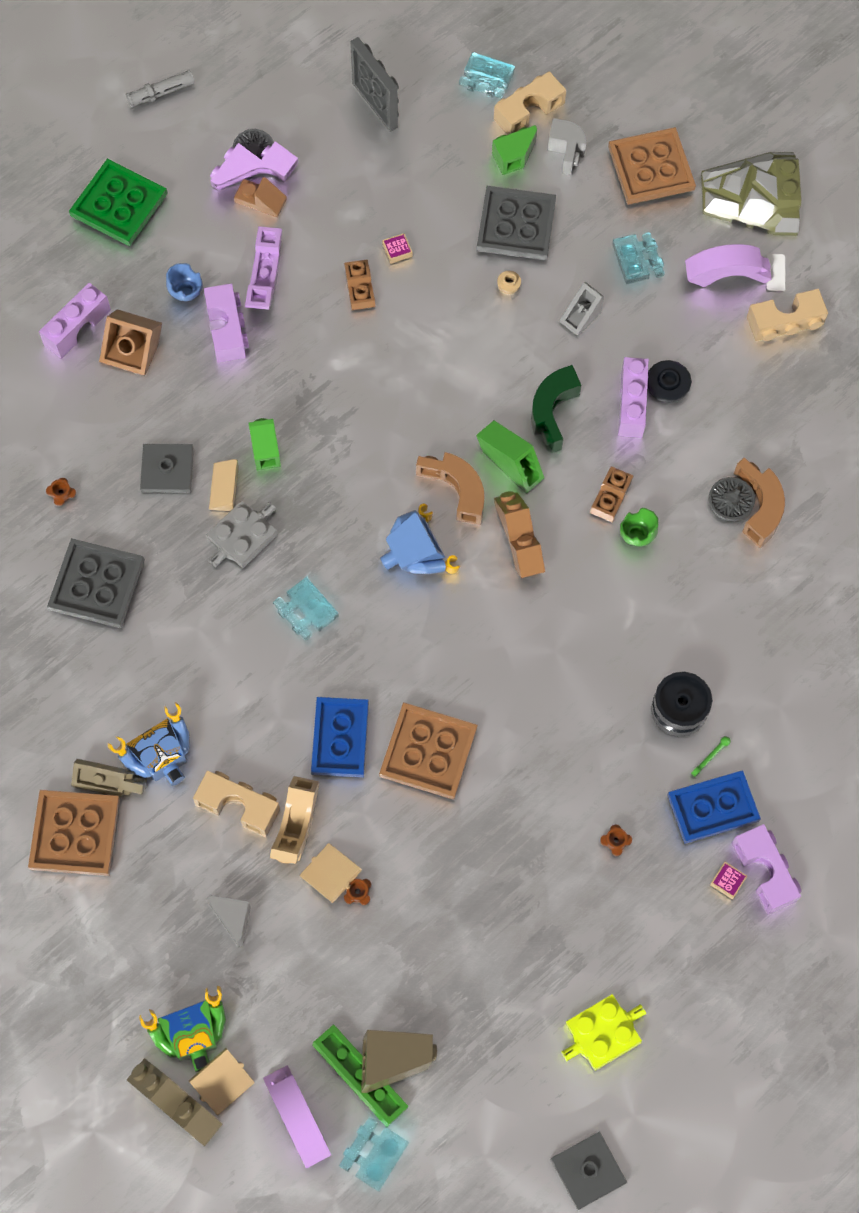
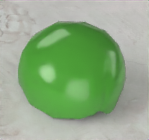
M641 508L639 512L634 514L629 512L620 524V535L631 546H646L658 534V517L654 511L647 508Z

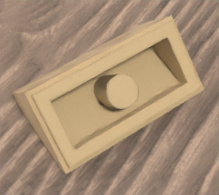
M232 459L214 463L209 510L231 511L235 507L239 469L238 460Z

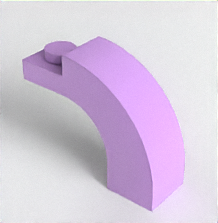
M732 244L713 247L685 260L688 282L704 288L728 276H746L764 284L772 280L769 259L761 256L760 248L751 245Z
M288 1065L265 1076L263 1080L306 1169L331 1156Z

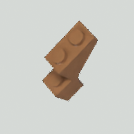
M508 491L502 493L499 497L494 498V503L510 544L515 570L521 578L544 573L545 567L541 545L534 536L529 507L518 492Z

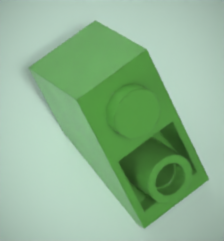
M536 125L529 128H521L517 132L501 135L493 140L492 155L502 175L525 167L536 143Z
M260 418L254 422H249L256 470L281 467L274 420Z

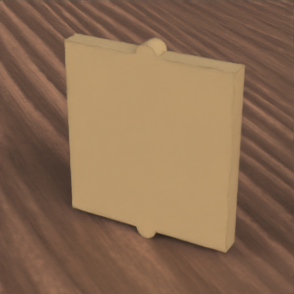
M328 843L316 857H312V862L299 876L333 903L345 889L350 888L349 884L358 876L362 869Z
M227 1048L189 1080L191 1085L201 1095L200 1100L202 1102L206 1101L217 1116L255 1083L243 1069L244 1064L237 1062Z

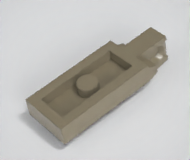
M76 759L73 765L71 786L122 797L123 795H130L131 792L143 794L146 789L147 778L133 775L134 772L128 771V769Z

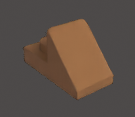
M265 177L262 178L260 184L243 179L234 196L235 203L277 218L287 200V196Z

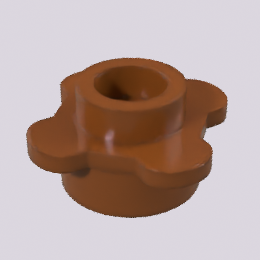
M66 478L53 481L46 489L47 495L52 496L54 504L57 506H62L64 501L74 498L76 495L75 489L69 486Z
M615 824L610 827L607 835L601 837L600 842L603 846H607L614 856H620L625 846L631 845L632 837L621 829L619 825ZM614 838H618L619 842H614Z
M354 879L349 884L350 888L347 889V893L344 895V901L347 904L357 902L367 905L370 902L368 893L371 888V882L368 879ZM356 889L360 890L359 894L355 893Z

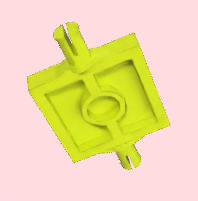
M613 994L566 1021V1025L573 1035L574 1044L561 1051L564 1059L568 1061L581 1053L582 1056L588 1059L594 1071L641 1044L642 1040L634 1029L633 1021L646 1015L643 1006L639 1004L637 1007L626 1012L620 1007Z

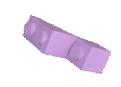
M276 141L272 146L268 145L261 154L262 159H259L238 143L235 148L231 147L224 156L226 160L221 167L217 165L210 175L212 178L210 180L211 186L216 190H222L243 179L262 173L273 175L285 182L298 165V158Z

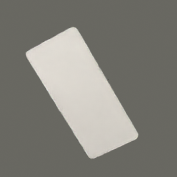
M768 253L766 258L769 259L771 265L772 280L766 283L767 291L785 292V255Z

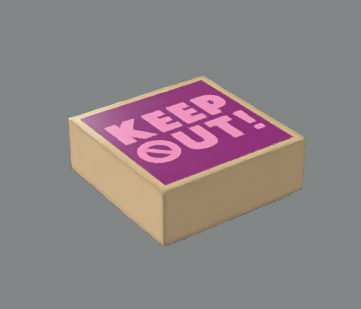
M404 233L382 240V245L390 264L413 257V252Z
M724 862L710 886L733 900L747 875Z

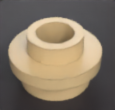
M504 271L499 275L497 285L503 293L513 294L519 290L521 278L514 271ZM505 280H512L513 282L508 283Z

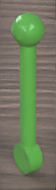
M724 736L721 738V743L693 770L691 774L694 777L701 772L724 746L730 745L731 740L729 737Z

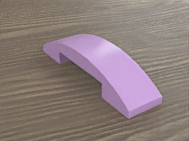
M258 226L255 243L256 253L251 282L247 290L246 308L270 309L280 258L281 228Z

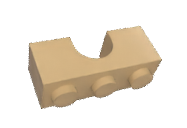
M550 71L544 75H539L527 86L518 88L508 98L499 100L494 106V120L507 135L517 132L521 128L529 127L530 113L526 108L531 106L539 107L548 115L565 104L566 89Z
M819 289L796 294L792 304L794 312L789 314L780 312L776 308L774 300L750 305L747 320L755 341L763 339L769 341L780 335H794L801 330H815L824 325L828 311Z
M207 771L193 797L196 806L218 816L226 804L230 802L242 803L245 806V812L241 818L242 826L264 837H267L280 811L279 803L276 802L277 798L266 792H263L262 795L252 791L253 787L244 782L236 784L230 781L226 774L215 771V773Z

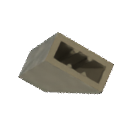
M367 1030L363 1037L361 1093L374 1091L428 1070L431 1063L436 1061L437 1045L433 1044V1034Z

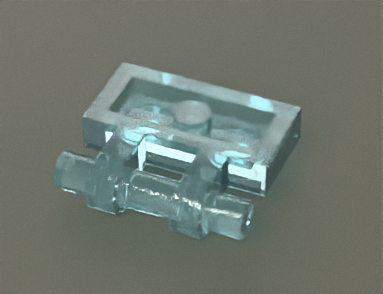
M472 52L465 67L464 76L460 77L459 85L467 87L466 89L472 92L477 90L486 93L488 97L493 98L495 96L502 99L505 90L498 87L508 88L515 72V66Z
M649 232L642 235L643 241L638 242L636 234L613 239L612 245L626 284L649 279L650 273L648 270L654 271L657 278L665 275L663 260L658 256L656 250L658 248L656 240L652 239ZM642 252L648 253L649 259L645 260Z
M307 577L287 591V596L291 599L290 602L285 603L281 597H278L273 602L278 609L277 613L282 618H286L292 625V630L297 635L300 634L304 640H308L313 635L308 629L311 625H314L320 632L339 617L335 608ZM299 608L306 617L299 619L294 611Z
M369 1117L364 1126L360 1125L356 1132L358 1136L351 1147H347L343 1155L345 1157L339 1167L349 1172L353 1163L358 1164L361 1167L355 1177L380 1192L409 1142L387 1127L384 1128L380 1136L376 1135L373 1131L378 1122ZM370 1141L374 1146L368 1156L364 1158L359 1154L366 1142Z

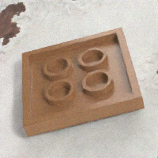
M676 127L609 141L608 148L627 205L695 190L696 184Z
M403 702L379 777L454 800L478 725Z
M40 790L28 868L37 871L110 876L120 802L119 796Z

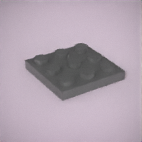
M357 37L350 41L352 84L391 132L398 128V83L393 76L390 77L387 74L383 63L375 59L369 45L364 44Z
M486 186L477 251L547 260L556 195Z
M71 538L47 605L48 610L122 629L145 561L144 557Z

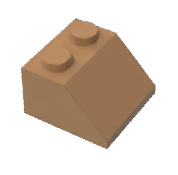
M115 310L106 318L99 362L146 375L159 344L162 323L122 310Z

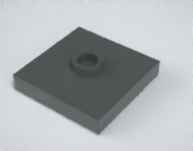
M143 444L141 493H191L193 444Z
M600 1131L550 1159L577 1211L627 1183Z

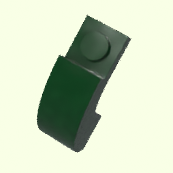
M573 365L561 368L547 376L539 385L533 399L531 413L532 430L534 435L542 433L543 441L546 446H550L552 453L562 450L563 437L554 419L553 411L560 403L580 396L582 385Z

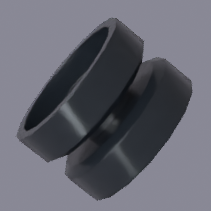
M685 671L672 673L665 677L657 686L651 705L652 718L658 728L669 735L677 737L690 736L699 731L710 713L713 702L711 690L706 682L696 674Z

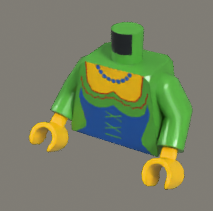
M217 986L218 994L210 996L208 988H206L205 1001L158 1018L159 1023H157L155 1012L149 1009L152 1019L148 1022L143 1021L141 1015H139L140 1023L147 1029L157 1048L170 1058L178 1057L180 1061L191 1058L195 1072H199L210 1062L207 1052L217 1048V1041L223 1035L226 1016L223 1003L220 1001L222 989L220 986Z

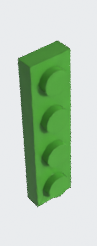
M334 1024L313 1042L312 1046L386 1127L390 1126L408 1109L409 1106L390 1085L368 1093H361L362 1055Z

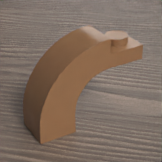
M447 452L444 453L443 461L433 456H418L416 464L417 476L442 480L456 489L460 498L456 520L481 525L484 511V488L479 475L473 467L462 458Z
M743 458L737 463L734 475L746 481L752 487L759 502V510L746 522L742 532L759 548H762L772 538L782 519L785 508L784 491L779 479L770 468L762 474L756 464Z

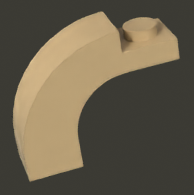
M293 777L288 787L282 823L271 848L270 858L285 864H296L297 861L301 860L314 814L319 781Z

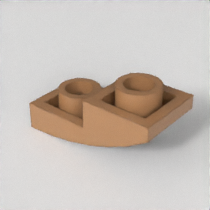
M368 259L344 263L351 309L358 310L375 307Z
M611 466L591 507L590 513L613 523L632 482L633 475Z

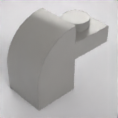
M553 118L548 151L565 154L562 174L571 175L573 166L578 165L579 156L584 157L586 136L582 128L577 124Z

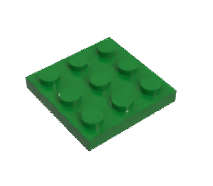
M107 158L73 204L69 213L71 217L131 246L168 192L167 188Z

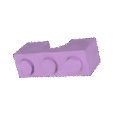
M88 283L39 331L43 345L62 359L78 343L77 334L85 323L89 322L95 327L111 311L107 296L91 283Z
M232 283L204 288L209 320H224L227 322L223 328L211 330L217 363L246 358L245 349L249 348L247 334L241 333V328L245 327L243 313L237 312V307L241 306L239 292L233 291Z
M624 357L621 370L620 392H622L618 436L643 437L646 425L649 359Z
M763 824L736 836L732 841V845L743 867L751 863H761L769 870L770 880L761 884L756 890L769 915L797 902L801 897V887L797 879L792 878L787 870L789 864L783 854H779L775 846L777 842L771 830L767 831Z

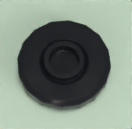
M672 360L660 361L649 369L647 389L659 401L667 403L677 402L688 394L692 383L691 375L687 368L679 362Z

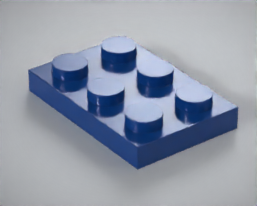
M317 697L311 775L364 778L369 700Z
M743 770L670 791L667 794L684 844L757 823L761 820Z

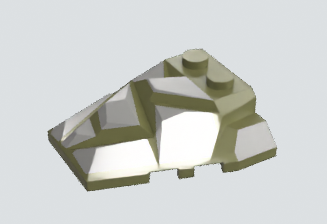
M768 152L701 172L702 208L704 215L727 222H732L733 220L744 222L747 228L753 229L754 226L764 228L771 235L798 236L801 187L799 159L796 158L794 152Z

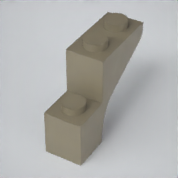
M145 1058L132 1070L131 1075L127 1078V1081L204 1147L223 1125L207 1109Z

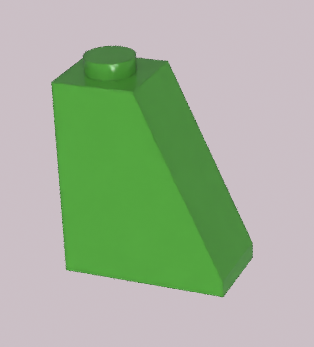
M495 420L476 435L482 452L525 493H528L544 479L534 447L529 442Z

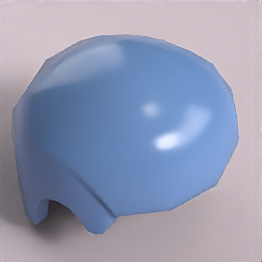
M187 263L175 264L166 273V288L172 297L180 301H191L199 296L203 283L200 273H195Z

